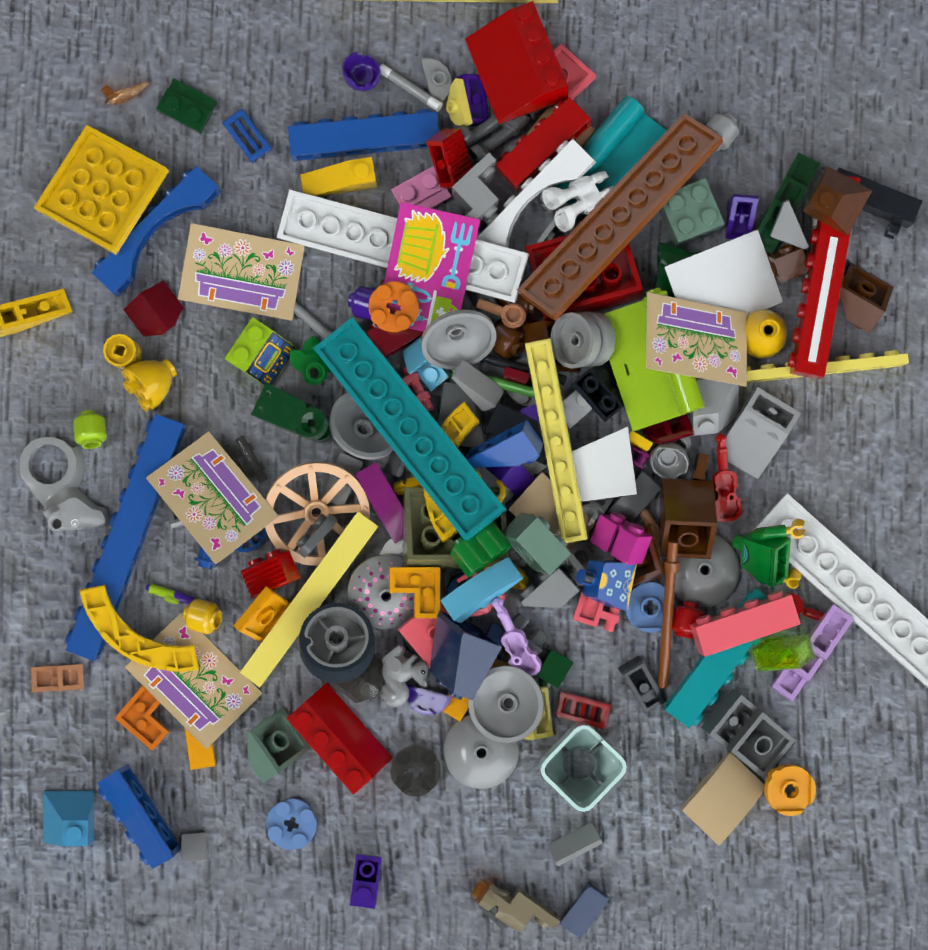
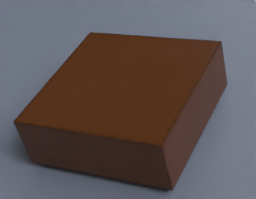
M701 453L696 455L691 479H704L709 455Z

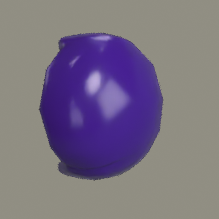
M353 52L344 59L342 64L343 77L350 88L357 91H369L379 83L381 77L379 63L369 54L359 55L357 52Z

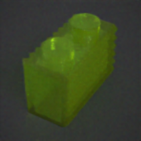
M807 634L804 636L793 635L792 637L766 638L751 651L758 671L802 669V667L815 658L810 637Z

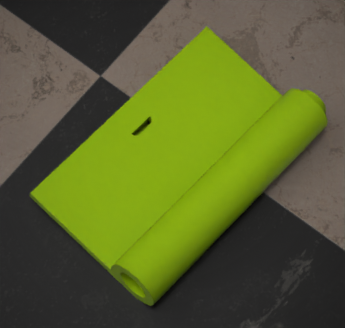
M660 288L648 291L650 293L668 296L667 291H661ZM647 297L643 298L642 301L604 314L610 320L615 330V348L609 361L633 432L705 407L696 377L646 368Z

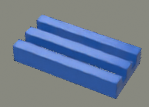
M242 108L222 122L252 164L259 157H263L267 151L272 150ZM239 117L244 119L264 147L259 149L239 122ZM232 122H234L256 153L253 155L250 153L230 126Z

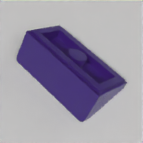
M464 73L456 78L463 79L473 122L469 126H479L488 119L487 95L479 75Z

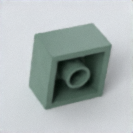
M706 178L680 188L659 210L671 241L675 246L684 245L716 232L725 224Z
M520 513L502 533L512 545L511 547L532 570L550 576L571 554L565 548L567 543L559 535L556 534L554 536L550 532L549 528L551 526L541 516L535 517L533 514Z

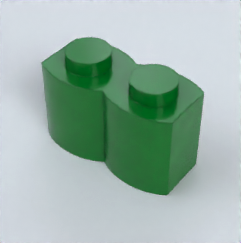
M492 521L469 540L465 541L462 536L452 544L454 547L450 554L469 578L508 552L512 545L495 522Z

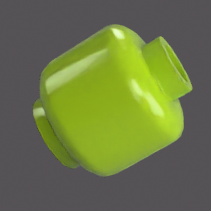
M83 411L80 413V416L73 420L74 439L76 443L82 445V448H98L107 439L105 418L100 414H96L95 411Z

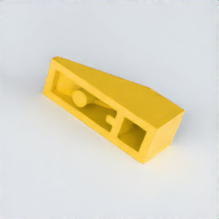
M372 157L348 160L300 174L303 193L316 197L377 188Z
M64 288L1 304L0 337L15 334L72 313Z

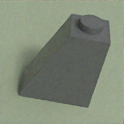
M450 379V383H444L438 419L440 427H442L447 417L463 402L467 404L478 419L474 402L453 379ZM480 424L466 436L460 447L472 449L484 442Z

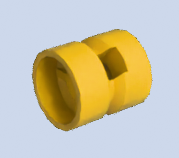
M124 334L112 335L104 344L103 353L108 363L121 370L130 364L142 360L140 345Z

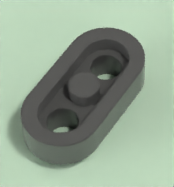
M330 513L326 516L321 514L313 523L314 530L309 535L304 533L297 541L298 549L296 552L304 558L307 557L333 528L337 519Z

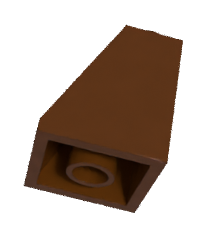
M662 479L660 492V557H667L668 541L674 540L678 541L677 558L711 559L717 528L713 481Z

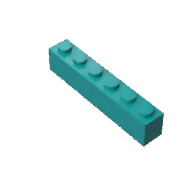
M751 588L737 608L743 607V603L748 600L758 599L761 601L768 597L756 588ZM762 638L706 657L701 655L662 708L688 728L692 725L697 726L704 716L702 711L707 705L711 706L719 696L717 691L722 685L726 686L732 680L734 668L737 664L741 666L749 656L747 652L752 644L756 646Z

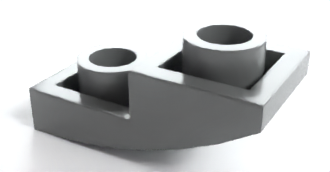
M643 470L635 477L637 494L620 496L608 507L610 513H620L630 523L661 488V485Z

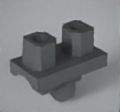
M520 613L511 618L515 628L523 630L529 622ZM536 628L529 637L526 636L529 642L528 647L532 651H536L537 656L542 651L540 647L544 644L547 635Z

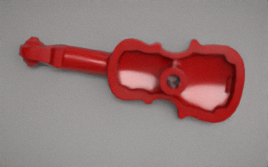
M719 433L715 437L718 443L716 449L718 471L713 475L712 480L716 492L717 520L729 522L741 516L742 498L736 496V488H738L737 474L728 469L727 436L723 433Z

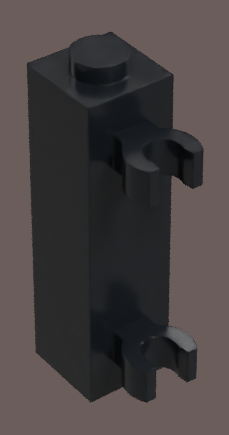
M840 167L836 170L843 175L860 178L859 184L872 190L862 211L890 221L884 237L893 240L894 237L898 236L901 226L909 228L914 224L923 202L922 200Z

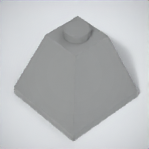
M696 378L705 407L688 413V419L694 432L693 436L719 433L738 415L739 385Z

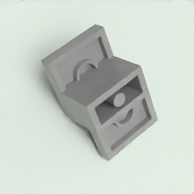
M490 153L452 186V198L468 213L467 217L480 219L479 226L483 222L486 223L498 210V198L486 186L495 177L493 173L496 170V159Z

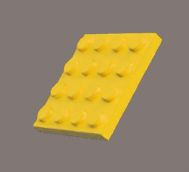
M86 125L35 204L34 209L117 255L169 170L154 160Z

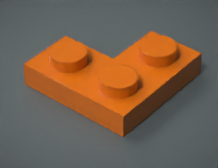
M142 685L117 714L115 719L153 751L170 730L152 715L161 703Z

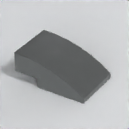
M733 688L701 727L763 779L766 778L768 772L775 767L795 742L792 736Z

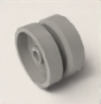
M596 311L563 314L556 320L550 337L556 360L563 366L571 369L603 365L613 354L616 342L615 330L610 320L604 314Z

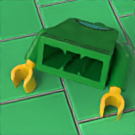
M795 519L790 527H786L785 524L754 529L746 536L738 534L734 538L732 545L735 549L741 551L742 568L752 574L759 583L766 584L771 588L786 583L791 589L797 588L802 574L797 569L789 570L791 538L787 537V534H791L796 539L802 538L805 534V529L799 530L796 528L804 527L805 521L803 519Z

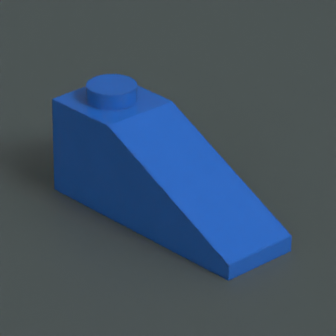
M525 420L466 451L463 456L473 468L519 466L525 462L529 464L537 460L540 456L543 442L530 423Z

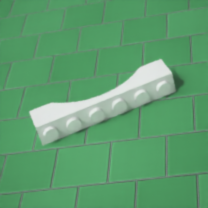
M574 139L570 142L564 141L556 150L559 154L552 161L547 159L539 167L540 173L534 179L530 177L521 186L523 191L517 197L512 195L504 203L505 209L499 215L495 213L486 222L488 227L482 233L478 231L476 240L509 248L513 227L528 203L549 187L575 179L578 180L596 161Z

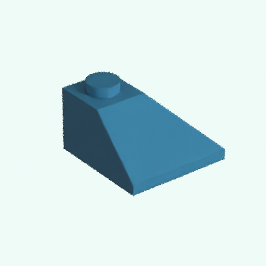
M95 790L43 791V842L59 846H88L94 842Z

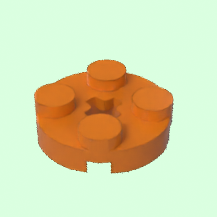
M389 281L380 285L372 293L369 300L371 320L379 328L388 332H399L408 329L417 319L420 310V303L416 293L409 285L400 281ZM393 300H397V305L401 306V310H396L395 314L390 312V308H387V304L392 303Z

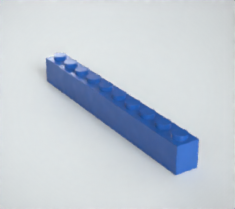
M155 414L154 418H150L146 425L147 437L145 442L141 441L138 446L137 455L139 458L136 465L133 464L129 470L128 479L130 481L127 489L123 488L120 494L119 502H121L118 512L115 511L110 520V525L112 526L110 534L106 535L102 541L101 549H103L101 558H97L93 565L92 573L95 574L92 582H88L85 588L105 585L109 599L116 612L122 601L161 497L146 477L177 455L187 429V425ZM84 605L79 606L74 615V620H77L74 629L69 630L65 639V643L68 644L65 651L92 661L99 660L106 641L90 621Z

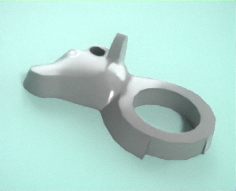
M40 437L32 440L23 449L19 459V471L27 486L44 506L45 511L43 514L47 518L48 527L56 533L87 527H106L110 522L108 510L96 505L79 489L85 468L84 455L80 446L73 447L66 440L57 437ZM54 445L65 452L68 459V469L60 481L53 484H45L35 477L32 471V460L39 449Z

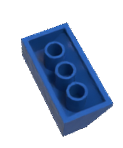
M129 764L124 765L97 783L100 787L98 788L99 794L103 800L110 802L113 807V816L126 827V836L132 844L136 843L140 849L139 855L145 865H150L153 869L173 858L181 850V845Z

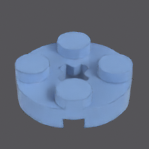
M647 582L631 590L628 610L625 613L634 627L648 633L662 630L664 586L654 582ZM648 600H652V603L657 605V609L653 610L651 615L648 614L647 610L643 609V606L647 605Z
M287 798L273 806L266 820L268 837L283 849L294 850L303 848L312 840L317 830V817L309 803L299 798ZM291 817L296 818L295 822L299 824V827L293 828V830H289L288 825L285 824V820H290Z

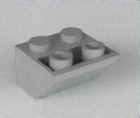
M557 568L550 576L542 573L539 576L541 582L535 587L529 585L520 594L523 597L520 603L528 607L561 608L579 592V589Z

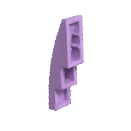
M832 604L785 664L770 687L789 701H793L806 681H810L823 660H827L854 618L835 604Z

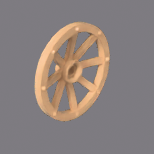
M306 462L288 469L276 479L265 499L273 509L275 500L279 492H281L304 508L278 514L279 517L265 527L268 537L276 549H280L281 553L289 550L293 560L304 565L318 566L326 556L324 538L317 545L318 555H308L304 558L294 550L297 546V541L321 514L326 516L329 513L339 514L360 511L370 518L368 499L359 481L346 469L328 462ZM315 472L329 473L339 477L321 499H318ZM307 473L311 500H306L285 485L292 479ZM346 483L354 490L359 500V504L327 506ZM319 508L321 513L313 515L312 510ZM305 518L291 540L286 544L278 535L274 524ZM337 522L332 528L339 535L345 530Z

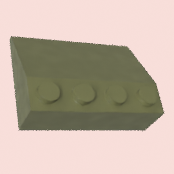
M404 487V567L460 568L450 554L454 547L452 544L461 537L459 532L443 543L429 518L424 488ZM489 487L497 497L500 492L499 487ZM504 499L503 502H502V505H503L504 507H505V499ZM506 511L494 520L501 532L507 527ZM506 552L484 568L491 567L509 557V552Z

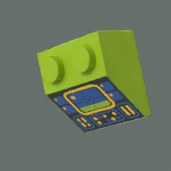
M252 317L224 359L262 385H265V383L273 385L290 360V351L297 348Z

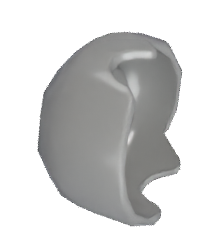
M668 442L660 444L652 451L650 465L654 473L661 478L676 479L681 474L687 473L689 458L686 450L681 445Z

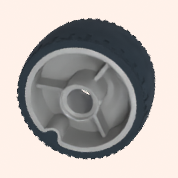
M329 603L316 608L303 622L299 634V651L304 665L316 678L333 684L345 683L361 676L370 665L375 651V635L370 621L358 608L345 603ZM335 638L343 639V641L339 644H333L331 642V640Z

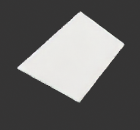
M628 427L572 451L581 502L637 494Z

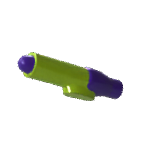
M152 583L145 587L148 593L164 597L165 601L172 604L186 603L190 605L194 597L188 596L183 592Z

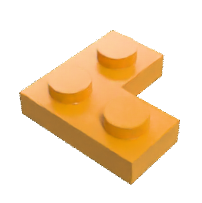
M388 567V593H414V618H437L440 611V567Z

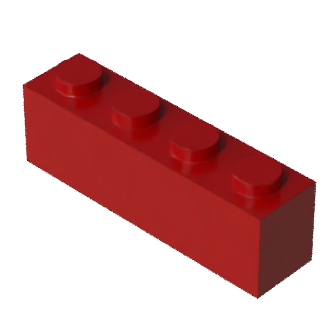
M571 97L565 102L560 101L553 108V113L547 119L545 117L540 119L534 126L535 130L528 136L527 134L523 135L516 142V147L512 151H506L498 158V163L496 164L498 173L517 193L522 190L521 186L528 178L532 177L534 179L540 173L538 169L547 159L552 161L559 154L556 150L564 141L570 142L572 139H578L591 127V118Z

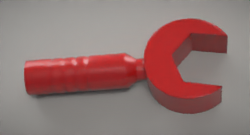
M787 593L792 595L798 615L802 613L805 617L819 621L825 614L810 607H803L802 599L798 595Z

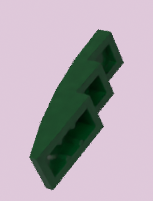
M799 152L757 228L764 249L770 254H773L780 241L770 237V233L783 201L789 200L795 214L812 178L820 166V163Z

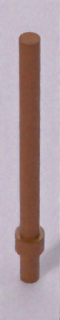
M674 540L668 541L667 559L664 560L666 577L658 674L659 688L668 687L676 573L679 572V561L677 560L678 541Z

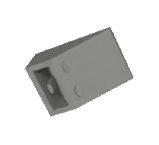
M759 387L752 390L725 435L727 436L728 462L758 479L789 435L801 413Z

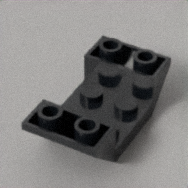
M609 360L603 365L588 369L571 384L604 422L624 407Z

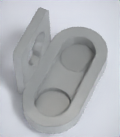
M580 542L569 551L571 554L559 566L560 568L563 566L569 573L568 579L576 587L579 585L584 586L577 583V572L580 569L586 570L590 560H597L583 542ZM581 551L586 554L587 562L584 565H581L574 557L576 552Z

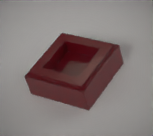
M505 367L502 378L527 385L530 374Z

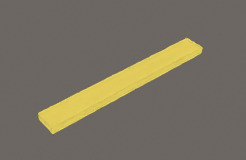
M549 338L525 343L561 538L566 543L588 539L552 341Z
M360 511L356 513L240 673L258 687L263 685L299 636L305 619L312 611L321 606L379 525Z

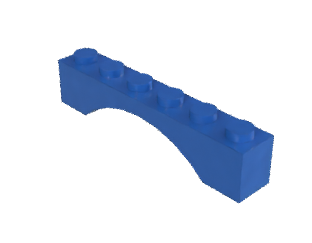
M198 166L194 169H188L182 175V181L176 187L172 186L164 194V199L158 205L154 204L149 208L146 213L147 217L141 223L139 221L136 223L117 255L110 253L106 258L102 257L95 263V269L91 273L115 296L118 297L135 280L140 254L146 242L158 228L180 214L205 209L222 192Z

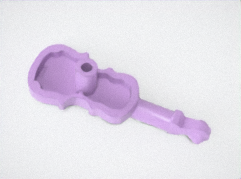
M499 597L494 598L491 604L495 607L497 616L505 629L501 643L505 647V651L511 655L508 664L526 671L531 676L536 675L542 666L537 652L532 651L528 647L529 642L526 639L525 633L515 628L508 610L503 606V600Z

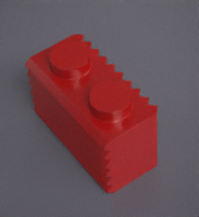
M443 129L432 136V138H429V140H426L440 188H452L473 168L471 159L468 157V149L465 148V138L462 135L461 129Z
M280 549L265 554L266 560H262L259 557L247 562L249 567L241 570L240 574L243 575L244 583L247 584L246 588L249 589L248 592L251 594L250 597L252 599L258 597L266 586L275 590L301 578L289 550L281 553Z

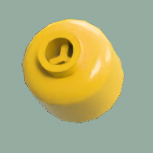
M195 599L184 608L183 619L187 628L191 631L210 634L220 627L222 611L214 602Z

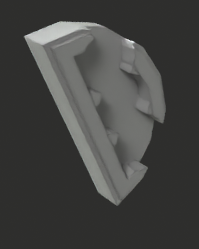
M432 58L421 59L430 95L444 103L451 87V75L447 67L440 61Z

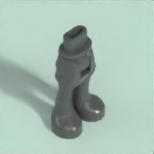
M542 109L501 124L497 123L493 114L489 119L473 129L468 128L466 125L458 126L455 129L462 130V135L465 138V148L469 150L471 158L477 164L504 141L520 134V131L529 122L535 120V115L541 112ZM500 125L503 129L481 144H476Z

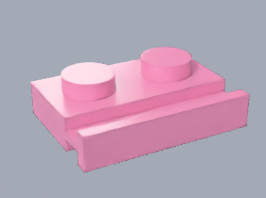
M434 166L391 189L399 206L401 202L434 209L452 199L447 188H440Z

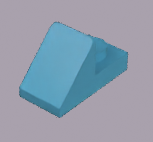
M421 337L402 351L408 373L417 372L430 391L435 390L452 376L448 369L436 367L426 360L421 349Z

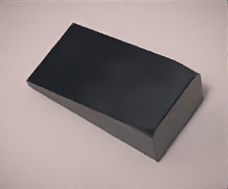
M636 656L618 667L619 672L644 714L666 702L640 656Z

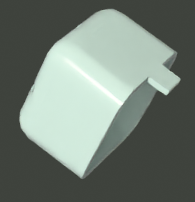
M577 722L572 725L543 755L539 763L543 778L575 809L582 812L592 809L623 777L627 767L622 756L592 726L585 722ZM601 742L602 744L592 753L596 762L593 775L598 778L601 784L598 785L589 776L581 780L569 777L561 785L560 783L567 776L564 769V760L567 754L562 748L566 747L570 752L578 748L591 751Z

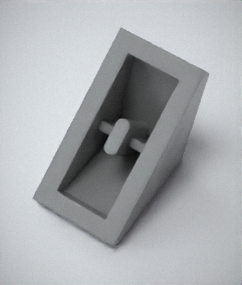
M787 199L781 205L770 237L806 249L809 246L791 204Z

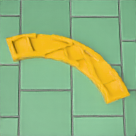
M463 402L447 417L441 428L459 449L463 440L480 421L467 404ZM424 489L429 518L440 539L445 543L458 531Z
M105 585L79 589L82 603L90 621L102 638L123 656L146 667L172 672L199 670L195 644L168 645L145 638L121 619L109 599Z

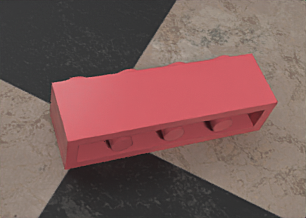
M781 590L769 593L767 599L761 601L751 599L744 602L743 607L737 609L735 607H728L720 610V615L714 617L704 615L696 618V623L690 624L698 653L706 657L800 625L792 595L783 593Z

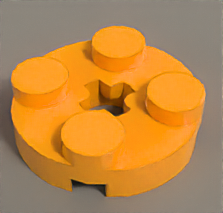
M784 764L777 768H772L768 772V778L764 785V795L769 806L782 815L795 816L804 812L803 809L808 804L811 805L815 798L816 786L813 778L806 770L795 764ZM791 784V786L795 787V791H791L790 796H787L784 790L787 785Z

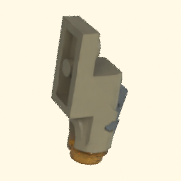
M481 879L470 895L475 898L474 902L479 904V908L500 929L510 927L522 931L533 915L536 916L534 920L546 929L550 926L555 930L560 923V918L557 914L519 887L510 896L509 891L496 886L489 880L486 882L484 879Z

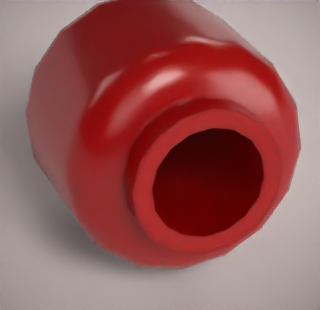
M684 601L683 606L674 607L672 630L675 631V636L694 639L690 624L696 623V618L705 615L704 611L698 609V604Z

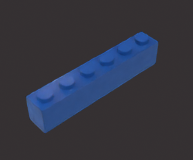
M421 109L416 114H407V112L399 111L394 112L392 116L382 117V114H371L365 119L349 116L343 118V121L333 122V119H321L318 123L308 124L307 121H298L294 123V126H288L290 154L293 161L428 148L426 140L439 133L437 111L432 112L431 109Z

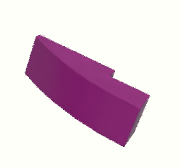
M375 462L356 473L355 476L394 543H397L403 539L404 508L378 463Z

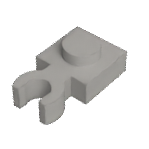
M613 497L582 502L583 513L590 519L587 523L589 526L600 515L605 513L613 501Z

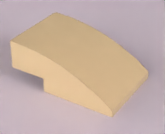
M541 472L508 511L515 517L520 513L533 514L535 517L541 516L551 526L549 528L550 532L554 536L557 534L561 537L551 480ZM584 514L586 529L588 533L594 527L596 522L589 526L587 523L590 519L586 514ZM580 541L569 542L566 547L570 551Z
M729 751L695 787L696 790L679 808L720 846L764 792V784Z

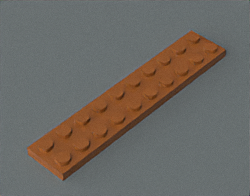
M683 113L517 289L519 295L556 321L723 143L722 136Z

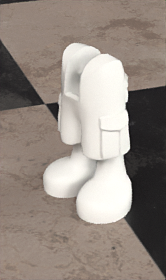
M600 171L590 176H582L578 180H572L567 189L549 187L543 191V202L551 210L562 206L572 198L577 200L576 203L563 207L555 213L554 221L561 231L567 232L571 230L578 214L588 215L614 188L613 185L599 192L596 185L609 177L606 171Z

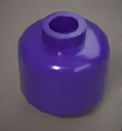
M360 286L354 293L350 294L348 306L351 307L354 317L372 321L369 313V300L372 293L376 290L375 288Z

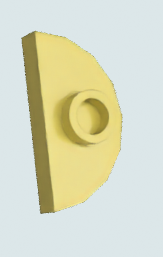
M455 78L450 87L446 110L455 125L469 126L473 122L463 79Z

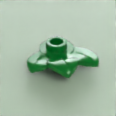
M315 336L309 337L304 342L302 351H290L292 367L301 373L303 380L307 384L313 386L321 384L326 378V373L331 371L313 349L320 343ZM310 369L317 371L316 378L310 376Z

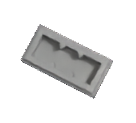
M341 452L335 465L346 469L356 478L355 474L361 471L364 462ZM330 475L320 498L328 492L339 477ZM346 483L330 502L335 505H345L352 491L350 485Z

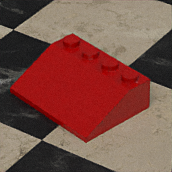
M533 1L509 9L465 38L466 45L498 124L568 99L567 81Z
M568 235L525 246L526 252L529 254L528 260L532 273ZM629 243L563 314L598 311L642 298L643 287ZM542 312L544 321H554Z

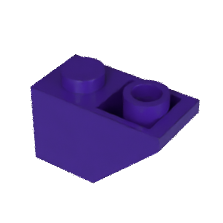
M356 854L350 906L375 909L382 857Z

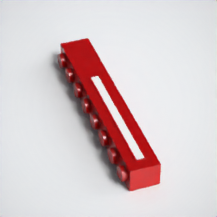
M846 176L856 181L857 183H860V178ZM817 220L816 229L813 228L810 235V244H813L812 253H808L805 268L809 270L807 278L803 279L801 285V293H804L803 303H799L796 317L800 318L799 325L793 331L792 342H795L794 352L789 354L787 366L791 367L790 374L820 380L825 377L851 230L846 236Z

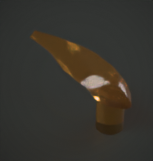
M148 82L122 89L114 93L109 85L104 86L101 92L107 98L105 104L117 105L132 99L148 85Z

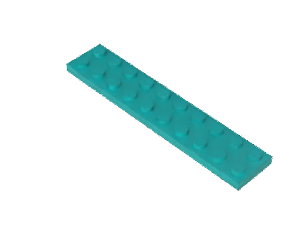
M353 317L313 348L465 541L474 537L506 511V508Z

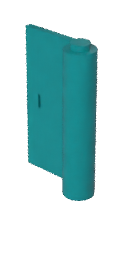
M626 95L582 147L596 161L583 176L606 171L609 177L596 185L598 191L601 192L613 185L615 187L667 130L647 116L639 102ZM565 182L552 187L567 189L570 182ZM573 198L567 201V203L570 205L577 202V200Z

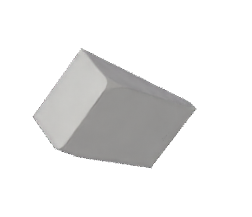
M463 359L460 360L451 377L482 411L496 407L504 392L497 383Z

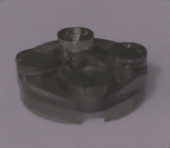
M406 746L398 751L392 761L391 778L397 788L404 794L415 797L423 796L430 792L439 782L441 776L440 761L435 752L426 746ZM415 763L420 768H423V772H420L418 777H413V773L408 770Z

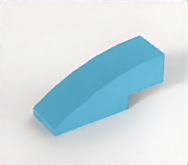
M507 557L477 574L440 601L452 619L462 623L478 609H485L492 603L494 598L500 597L522 580L523 576L512 560Z

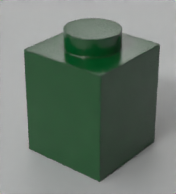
M550 648L542 662L540 671L536 674L539 677L538 682L550 690L552 686L559 688L574 662Z

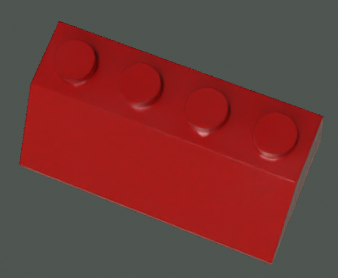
M328 682L287 717L288 721L353 795L393 759L390 753Z

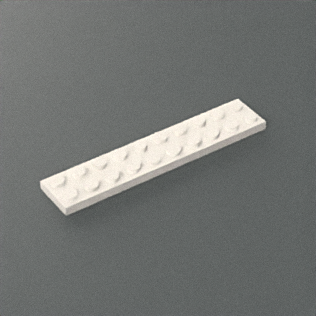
M289 189L276 238L387 268L397 218ZM476 240L465 290L516 303L517 289L521 285L529 254Z
M786 493L754 529L784 524L786 527H790L793 520L803 519L805 521L804 527L796 528L799 530L805 529V534L802 538L796 539L791 534H787V537L791 538L789 564L797 569L803 577L833 604L854 618L853 621L928 688V619Z

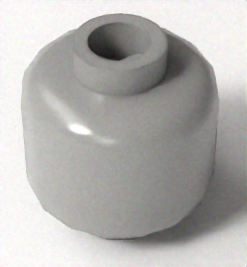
M728 113L713 115L705 125L723 138V143L716 149L717 152L719 150H727L739 134L736 119Z

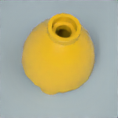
M759 309L750 313L747 317L746 325L747 353L758 359L770 358L777 355L785 347L788 339V328L784 319L778 313L768 309ZM767 325L773 331L770 335L764 332V327Z
M167 359L162 361H138L122 370V375L126 379L123 382V386L130 395L133 393L136 395L141 408L148 412L151 409H155L165 399L172 384V379L177 375V372Z

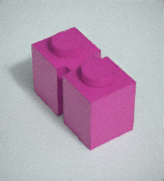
M612 512L611 514L600 515L590 542L605 552H610L611 547H613L610 555L626 565L642 564L652 536L644 531V527L626 521V517L620 513Z

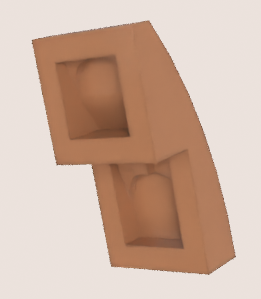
M83 664L31 667L32 693L84 689Z

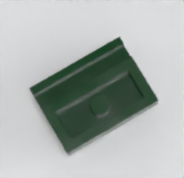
M173 78L171 85L167 88L156 110L201 134L218 103L216 100Z

